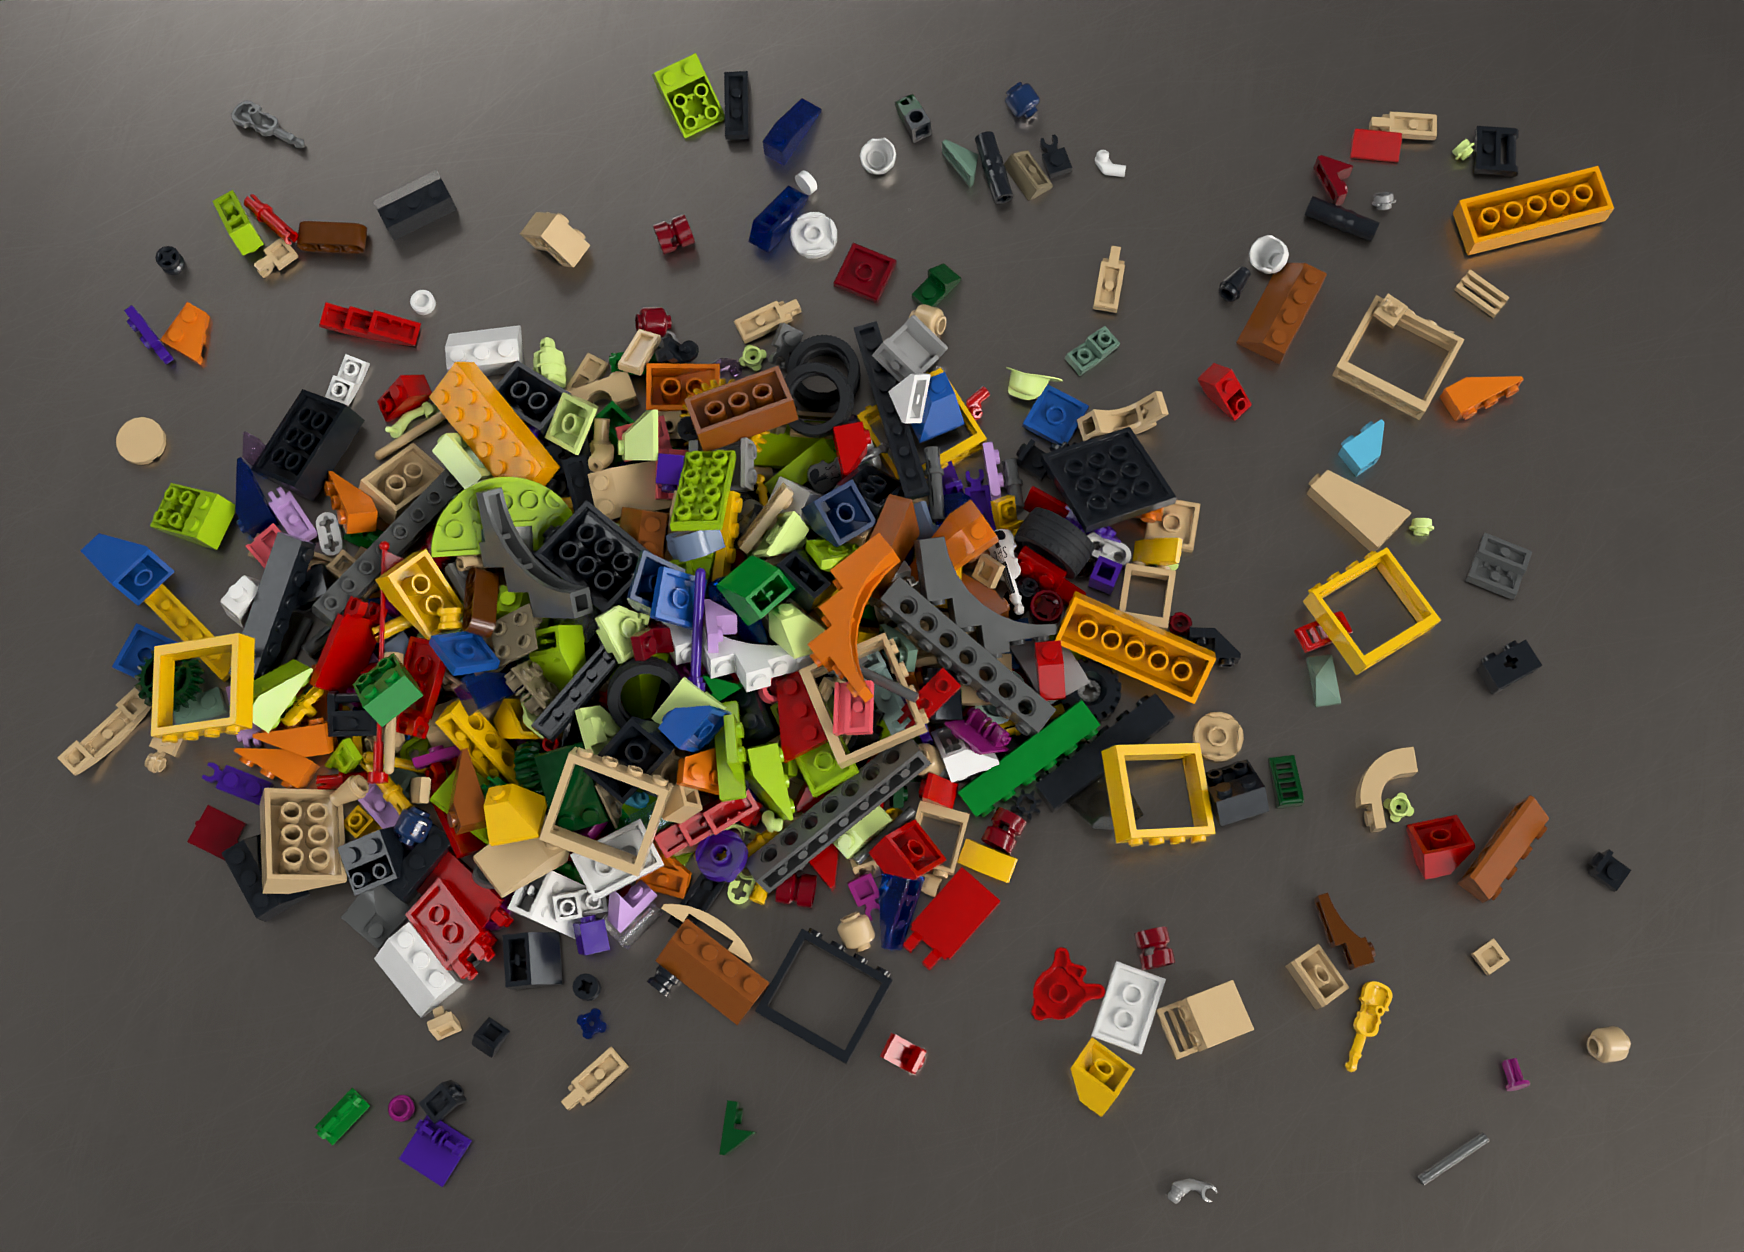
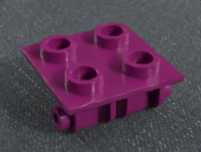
M970 708L967 712V716H969L967 720L944 723L951 729L953 736L964 740L976 754L982 755L1009 750L1005 746L1011 740L1009 733L996 722H992V719L979 708Z

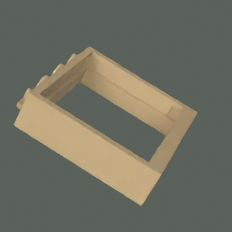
M1376 295L1332 376L1420 420L1465 339L1455 335L1454 331L1439 327L1430 319H1423L1417 316L1410 309H1407L1396 325L1449 351L1423 400L1348 362L1372 320L1373 313L1384 300Z
M882 633L857 644L858 659L884 649L898 683L916 692L914 685L908 686L905 677L909 676L904 662L898 663L895 654L899 650L893 638L888 640L886 634ZM815 663L799 670L833 754L841 769L928 732L925 724L929 723L924 708L918 709L916 703L905 699L916 725L847 755L840 737L833 734V720L815 678L829 673L823 665L819 668Z
M574 747L568 754L539 840L638 877L644 868L673 784L668 782V780L662 779L661 775L654 774L651 776L643 773V770L637 766L628 765L627 767L619 764L618 760L613 757L595 755L589 748L585 750L580 747ZM575 764L659 795L637 856L554 825Z

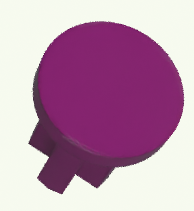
M1517 1058L1507 1059L1502 1062L1509 1083L1505 1086L1506 1091L1520 1090L1530 1085L1529 1080H1524Z

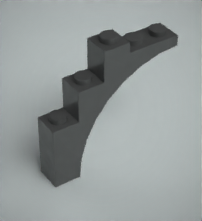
M502 487L477 492L476 496L485 541L479 542L483 566L504 567L508 592H528L533 617L575 619L592 613L593 606L589 587L574 585L560 579L547 570L524 544L511 519Z
M945 537L913 540L921 595L934 606L945 604L946 599L949 619L964 632L974 631L975 626L977 643L996 659L1002 658V653L1010 652L1009 641L1010 645H1021L1026 643L1025 639L1034 638L1035 642L1050 640L1049 635L1057 634L1056 624L1021 623L1003 617L984 606L968 591L957 575L948 554Z

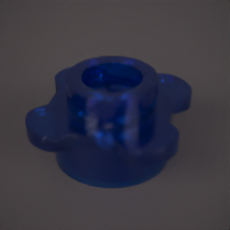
M593 1008L591 1012L577 1017V1024L580 1025L583 1030L582 1035L586 1039H591L594 1034L598 1032L603 1033L607 1029V1024L601 1019V1011L597 1008ZM591 1021L594 1022V1025H593V1026H590V1025H589V1023H590Z

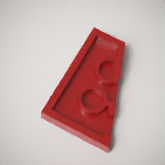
M799 670L776 681L780 739L784 763L828 742Z

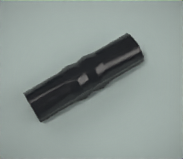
M991 131L982 132L975 137V142L994 203L1003 204L1009 202L1013 198V193L995 135Z
M1312 196L1304 214L1331 227L1338 228L1343 232L1354 234L1371 242L1380 222L1357 214L1353 210L1345 209L1340 205L1332 204L1315 196Z

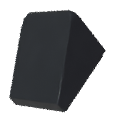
M488 1017L473 1035L472 1045L492 1058L510 1031Z

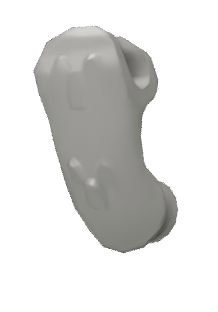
M1189 1178L1172 1183V1189L1167 1196L1169 1200L1176 1204L1180 1202L1182 1196L1184 1197L1189 1191L1195 1190L1200 1193L1204 1201L1212 1202V1200L1206 1198L1205 1191L1209 1188L1216 1193L1218 1191L1211 1183Z

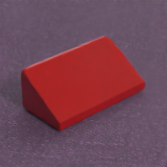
M1355 129L1351 139L1350 158L1398 163L1402 133Z
M1035 486L1031 487L1024 502L1025 507L1023 508L1031 512L1035 507L1050 510L1063 518H1066L1070 512L1065 508L1068 506L1067 504Z

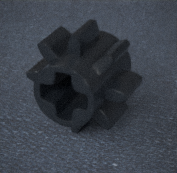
M1021 789V796L1019 798L1012 796L1013 802L1017 804L1012 806L1010 811H1017L1018 816L1021 818L1022 816L1027 817V820L1030 822L1033 813L1036 815L1040 814L1041 811L1035 807L1040 805L1042 800H1035L1034 790L1030 794H1025V791ZM1023 800H1026L1028 804L1032 803L1029 811H1026L1025 807H1020Z

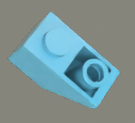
M1382 419L1375 424L1372 421L1360 430L1362 433L1356 437L1351 435L1341 443L1342 447L1338 455L1356 477L1373 466L1381 455L1384 421Z

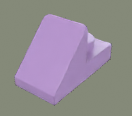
M704 599V620L708 653H719L718 642H723V635L737 633V615L710 599Z
M642 880L632 886L623 898L614 891L609 894L607 920L621 933L658 895Z

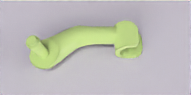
M424 402L421 407L404 413L392 427L387 426L385 431L390 433L391 437L398 438L404 433L412 420L424 414L428 419L438 413L439 410L435 404Z

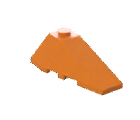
M969 500L950 513L931 537H945L948 554L955 571L999 542L997 535L972 500ZM915 558L909 567L911 568V576L915 578L916 582H919Z

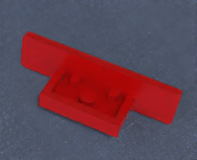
M1024 546L1022 550L1018 548L1014 550L1018 554V564L1021 568L1020 576L1034 579L1042 590L1056 592L1060 595L1065 605L1069 606L1075 591L1086 595L1085 591L1065 579L1066 571L1027 546Z

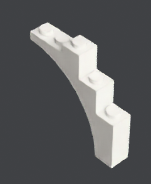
M661 621L671 631L674 652H670V655L675 664L691 662L692 630ZM703 626L701 661L710 678L736 672L746 692L771 686V678L796 672L815 663L809 655L794 659L779 645L750 644L724 636L723 642H718L719 653H708L706 629Z

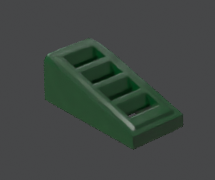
M1295 756L1268 758L1276 808L1302 806L1305 802ZM1276 764H1290V768L1277 769ZM1291 773L1292 777L1279 779L1278 774ZM1293 782V787L1281 788L1280 784ZM1294 792L1295 794L1294 797L1283 798L1282 793Z

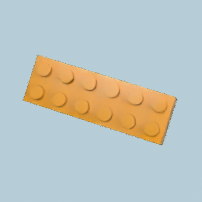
M1599 166L1459 200L1453 211V216L1467 255H1472L1604 222L1614 210V206Z
M455 362L429 396L493 477H521L546 486L560 468L558 463L474 362Z
M1076 591L1054 638V641L1061 640V646L1193 704H1195L1216 661L1215 652Z

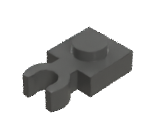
M780 323L771 344L777 349L776 352L770 355L769 363H776L777 358L780 357L781 364L779 368H787L788 354L791 355L797 345L800 344L804 333L786 323Z

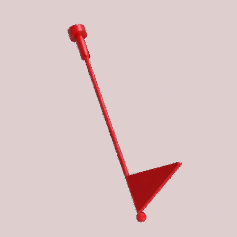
M382 541L379 544V548L382 550L381 575L404 560V558L387 551L390 547L387 541ZM382 590L380 592L379 661L384 658L386 596ZM377 723L376 742H374L373 772L367 773V783L386 784L388 783L389 774L383 772L384 742H382V727Z

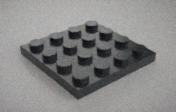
M1131 427L1041 455V463L1085 533L1176 503V495Z

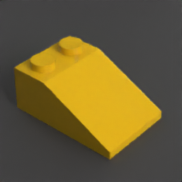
M426 549L412 553L375 579L389 602L427 640L441 632V630H438L440 617L437 615V609H464L459 598Z

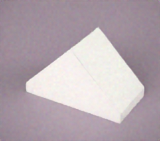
M910 374L888 391L901 422L905 424L922 423L930 374Z

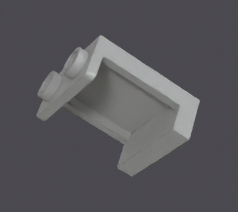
M912 315L899 330L878 347L872 356L897 381L901 382L910 374L925 373L944 354L948 347L921 320Z
M743 437L741 441L713 450H735L736 461L730 491H754V484L757 481V473L754 469L757 448L754 442L747 437ZM699 440L689 441V452L703 451Z

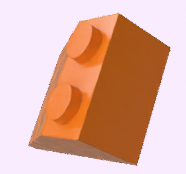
M646 363V410L656 409L658 411H682V414L687 413V410L682 408L685 404L684 399L688 396H694V389L698 388L703 391L701 384L707 383L710 387V380L714 379L719 385L720 364Z

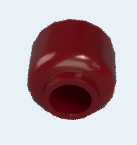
M644 307L635 316L636 331L641 329L661 335L662 338L666 335L667 329H671V316L666 315L662 307Z

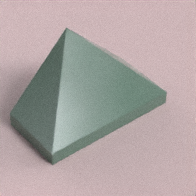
M945 139L942 142L943 155L969 187L973 186L979 155Z
M1332 654L1307 657L1315 707L1341 704Z

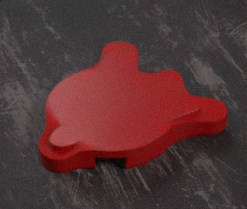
M1059 947L1054 952L1052 965L1049 969L1042 972L1034 984V1005L1031 1009V1014L1038 1021L1070 1018L1087 1001L1103 998L1105 988L1101 984L1085 983L1083 977L1087 973L1086 967L1072 963L1068 950L1064 947Z

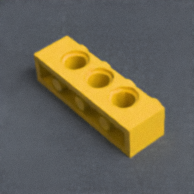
M465 695L449 704L435 721L440 729L460 751L468 748L473 765L486 779L488 776L492 779L497 776L507 784L513 783L518 785L515 779V764L513 762L515 750L505 739L500 738L498 731Z

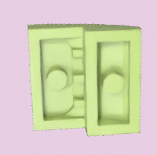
M683 677L651 719L661 724L664 715L674 708L710 705L725 710L726 706L707 691L703 692L686 677Z

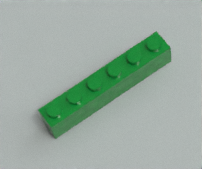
M1079 700L1045 725L1039 733L1029 737L999 759V765L983 771L958 790L959 795L976 817L980 814L985 817L995 809L993 804L1002 799L1005 802L1015 795L1014 789L1020 784H1023L1025 787L1037 778L1035 773L1043 768L1044 771H1047L1057 763L1056 758L1062 753L1067 756L1078 748L1076 743L1081 739L1085 738L1087 741L1099 732L1097 727L1100 726V723L1085 703Z

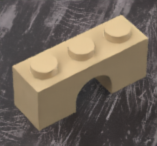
M615 371L609 377L601 380L593 379L579 388L571 387L566 389L573 396L585 399L593 404L600 399H608L613 401L622 410L639 405L631 379L626 371Z
M675 746L672 753L651 775H661L662 779L668 780V782L673 784L662 819L682 824L703 809L698 790L677 785L678 761L680 758L689 755L688 751L678 749Z

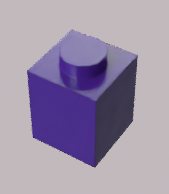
M658 454L655 483L659 488H662V492L674 493V490L677 491L685 461L684 455Z
M1099 555L1088 586L1111 595L1123 565Z
M595 914L582 916L580 922L573 923L578 954L589 955L610 950L605 919L596 918Z

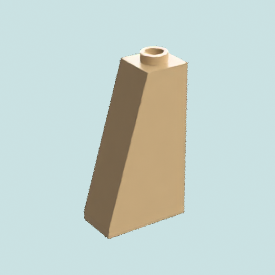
M1329 470L1322 476L1319 473L1316 474L1308 483L1311 487L1307 495L1370 552L1377 551L1411 515L1408 509Z

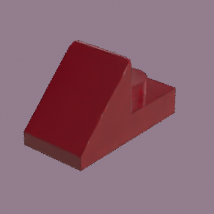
M1320 155L1317 157L1313 168L1332 203L1341 205L1344 203L1348 193L1347 185L1343 179L1350 176L1353 166Z
M655 621L631 636L635 661H645L656 653L674 652L670 628L661 621Z

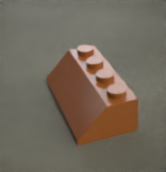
M1286 263L1279 272L1273 274L1236 343L1280 364L1320 291L1327 273L1307 263Z
M779 366L684 399L703 451H713L738 442L743 437L749 438L799 420L793 398Z
M622 507L620 528L652 554L665 560V536L668 531L669 513ZM630 605V607L628 608V610L637 612V611H635V610L632 608V606Z
M1529 795L1514 806L1457 883L1482 903L1490 899L1494 901L1503 890L1500 887L1501 883L1505 878L1509 880L1518 869L1515 864L1520 858L1524 860L1533 849L1530 846L1535 838L1539 840L1547 830L1545 824L1549 817L1533 796Z
M689 919L683 922L655 960L736 1025L739 1024L769 984L767 980Z

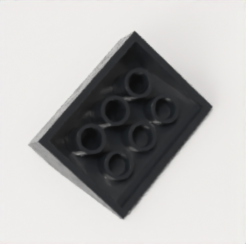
M302 389L251 470L301 497L314 501L320 493L324 482L328 479V471H334L335 466L346 452L349 444L359 432L365 420L343 403Z
M586 500L534 555L547 570L560 579L574 585L589 587L593 609L601 615L614 606L630 607L631 604L627 600V595L641 550L650 551Z

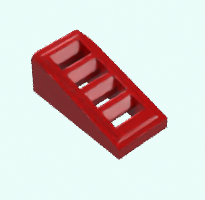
M1342 611L1334 613L1350 635L1352 629ZM1317 621L1294 630L1305 653L1332 644V641ZM1307 631H1309L1315 643H1312Z

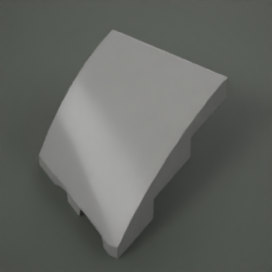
M1025 641L1026 643L1021 645H1010L1009 642L1010 652L1016 663L1020 665L1028 682L1033 686L1036 693L1039 694L1034 657L1036 642ZM1062 646L1065 692L1067 696L1089 684L1090 681L1071 651ZM1050 700L1047 702L1049 704H1052L1058 700Z

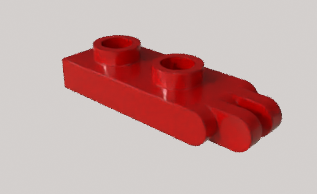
M942 668L918 692L919 699L915 703L918 709L924 708L929 720L962 686ZM906 703L901 709L904 714L897 720L900 724L907 718L911 720L905 726V729L916 725Z

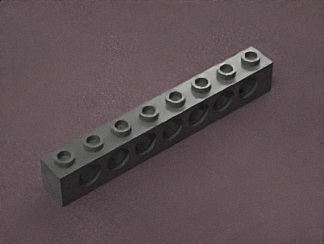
M447 468L313 604L312 613L331 629L337 614L344 615V609L350 596L361 599L376 583L375 579L381 576L382 550L379 548V544L382 541H387L390 545L387 551L402 557L430 528L429 526L440 517L453 496L464 490Z
M900 576L891 583L874 604L878 607V611L883 617L891 618L897 623L898 629L907 636L911 635L918 641L917 644L922 650L931 652L936 656L938 663L942 667L951 669L956 673L957 679L966 686L970 685L976 690V694L981 700L990 702L995 706L997 713L1015 723L1016 729L1023 735L1031 737L1039 733L1056 711L1052 705ZM900 604L907 605L910 613H903L900 609ZM920 620L928 623L929 631H925L920 627ZM940 637L947 639L949 643L948 648L940 644ZM960 653L967 656L968 664H963L960 661ZM979 670L986 672L988 676L987 681L980 678ZM999 686L1007 691L1006 698L999 694ZM1019 703L1025 705L1026 715L1019 711Z
M909 739L880 752L860 768L858 774L836 787L747 859L746 866L754 880L766 892L770 893L931 765V762L913 739Z

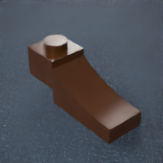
M1324 893L1315 897L1314 902L1330 947H1342L1349 969L1354 970L1374 963L1373 957H1376L1373 944L1368 942L1366 937L1360 938L1345 924L1331 902L1329 894Z

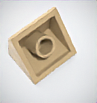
M1319 944L1285 966L1315 1010L1324 1007L1350 988Z

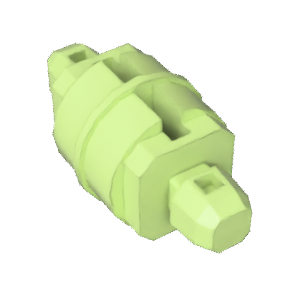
M545 337L541 339L540 350L534 353L532 370L564 388L566 387L567 368L563 352L555 348L553 339Z

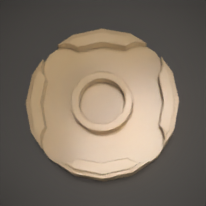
M146 417L134 418L126 422L119 429L116 437V447L120 455L128 462L136 465H145L153 462V459L157 456L160 457L166 446V434L162 427L153 419Z
M1210 712L1203 716L1195 724L1192 733V742L1200 743L1202 757L1214 763L1226 762L1234 758L1240 751L1244 740L1243 729L1240 724H1238L1234 717L1223 712Z

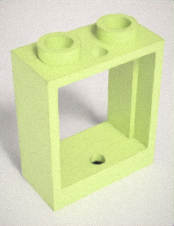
M445 433L437 440L438 444L432 452L464 489L479 481L493 478L492 474L458 433Z

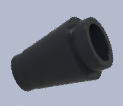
M1243 266L1235 270L1220 283L1218 290L1220 296L1229 302L1239 299L1251 276L1250 271Z

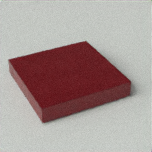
M852 243L833 285L877 304L896 266V259Z

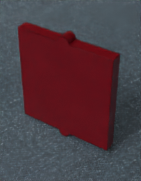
M207 805L199 821L195 822L196 827L187 842L225 860L221 852L239 842L238 840L247 824Z

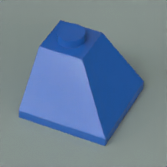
M945 372L930 378L922 423H910L919 443L964 425L955 392Z
M710 705L674 708L664 715L658 729L678 749L699 753L702 752L724 726L723 715L732 713Z

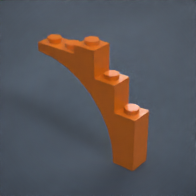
M880 533L876 534L830 570L836 578L832 583L839 592L819 606L824 614L821 620L828 629L807 644L813 651L809 656L819 668L823 665L829 673L834 670L841 680L846 677L849 681L846 685L848 690L855 698L860 695L865 703L873 698L874 695L867 686L859 665L857 651L859 624L873 590L883 577L900 562L892 547Z

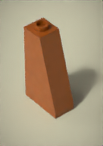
M889 494L870 539L880 533L892 547L900 562L883 577L873 590L870 597L877 599L882 596L914 545L913 540H917L920 535L913 500Z

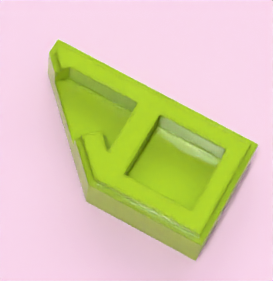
M347 738L342 740L324 765L326 768L333 767L338 769L339 772L347 774L354 771L363 757L352 740Z

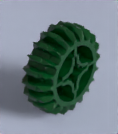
M151 650L152 657L150 659L143 657L144 662H146L144 666H137L142 671L141 674L134 675L135 679L140 681L134 685L140 691L138 696L141 699H145L144 704L149 707L152 706L154 650ZM198 659L177 660L183 662V664L179 667L175 666L173 711L175 712L180 711V705L189 708L188 700L197 701V698L194 696L195 692L202 693V689L198 685L205 683V680L199 676L205 672L204 669L199 667L201 661Z
M540 739L526 741L517 746L514 753L515 779L518 782V786L545 796L534 757L547 751L543 749V741Z

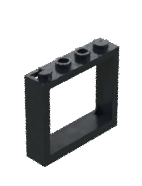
M809 928L808 931L801 929L755 1012L848 1065L893 983V979L889 978L891 973L879 966L873 969L866 965L867 959L856 953L853 957L844 952V946L833 940L830 944L821 939L823 935L812 928ZM805 940L882 983L845 1050L768 1007Z

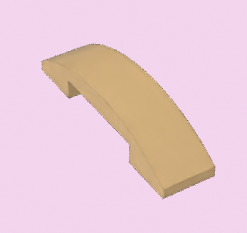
M135 687L116 704L118 708L80 743L76 740L57 757L73 775L80 774L105 757L136 728L149 712L152 706L149 707L144 704L145 699L139 698V691Z
M672 903L662 904L661 909L682 922L685 921L688 914H691L731 939L730 944L726 948L728 951L749 964L753 960L742 940L719 919L690 906Z

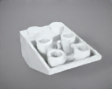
M551 871L516 890L507 909L575 939L573 923L580 922V918L556 922L552 896L584 889L586 886Z

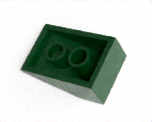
M583 742L535 755L534 758L548 809H550L569 752L574 747L585 749ZM577 764L574 766L555 821L556 826L569 831H576L605 823L609 819L608 812L595 787L596 781L583 771L585 767Z

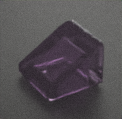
M244 431L242 457L249 465L253 466L265 445L259 438Z

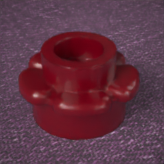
M1176 612L1173 616L1169 617V631L1177 636L1187 635L1189 628L1192 626L1191 618L1183 612Z

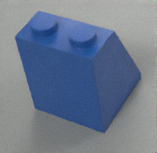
M100 533L80 550L115 588L137 606L175 572L147 546Z

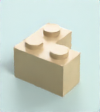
M536 212L520 233L535 249L548 251L562 266L574 268L590 247V244L584 240L586 238L585 235L579 230L573 229L568 224L569 220L560 213Z

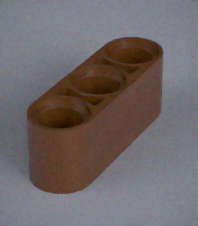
M302 221L299 223L296 246L308 252L361 254L365 252L367 227L359 223Z
M475 566L469 570L465 585L463 631L489 638L492 635L496 624L498 574Z

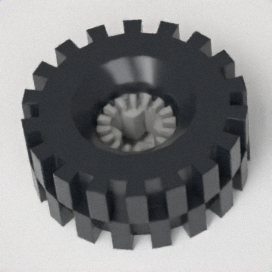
M1083 658L1077 661L1090 681L1085 686H1088L1089 689H1095L1093 698L1082 694L1085 691V686L1067 695L1066 699L1058 700L1059 704L1062 703L1066 711L1076 702L1082 700L1097 721L1103 722L1114 713L1120 701L1122 686L1121 682L1118 681L1119 676L1117 672L1114 673L1112 671L1113 668L1093 661V659L1088 658L1087 661H1083Z

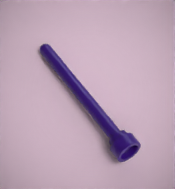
M698 568L695 571L690 676L687 679L705 692L706 682H703V677H701L706 572L703 568Z

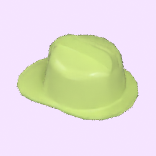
M1006 367L1011 370L1008 393L1023 400H1033L1039 397L1049 381L1063 382L1059 378L1023 373Z

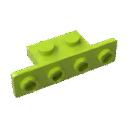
M737 701L722 703L726 706L725 710L732 714L723 715L724 726L715 735L719 798L722 802L746 798L743 763L746 762V751L744 746H742L741 738H744V728L742 722H740Z

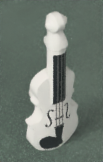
M998 529L994 532L999 542L988 548L991 557H994L995 560L1005 566L1000 580L1006 583L1010 596L1009 599L1015 606L1014 613L1021 615L1024 613V607L1021 602L1022 596L1019 595L1015 579L1021 572L1020 565L1018 564V554L1014 552V548L1017 545L1014 543V536L1010 530Z

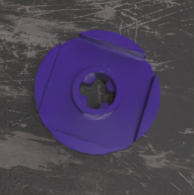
M723 830L717 835L713 834L700 841L695 852V858L698 868L706 878L716 882H732L747 863L748 849L738 834L730 830ZM726 851V858L719 861L716 855Z

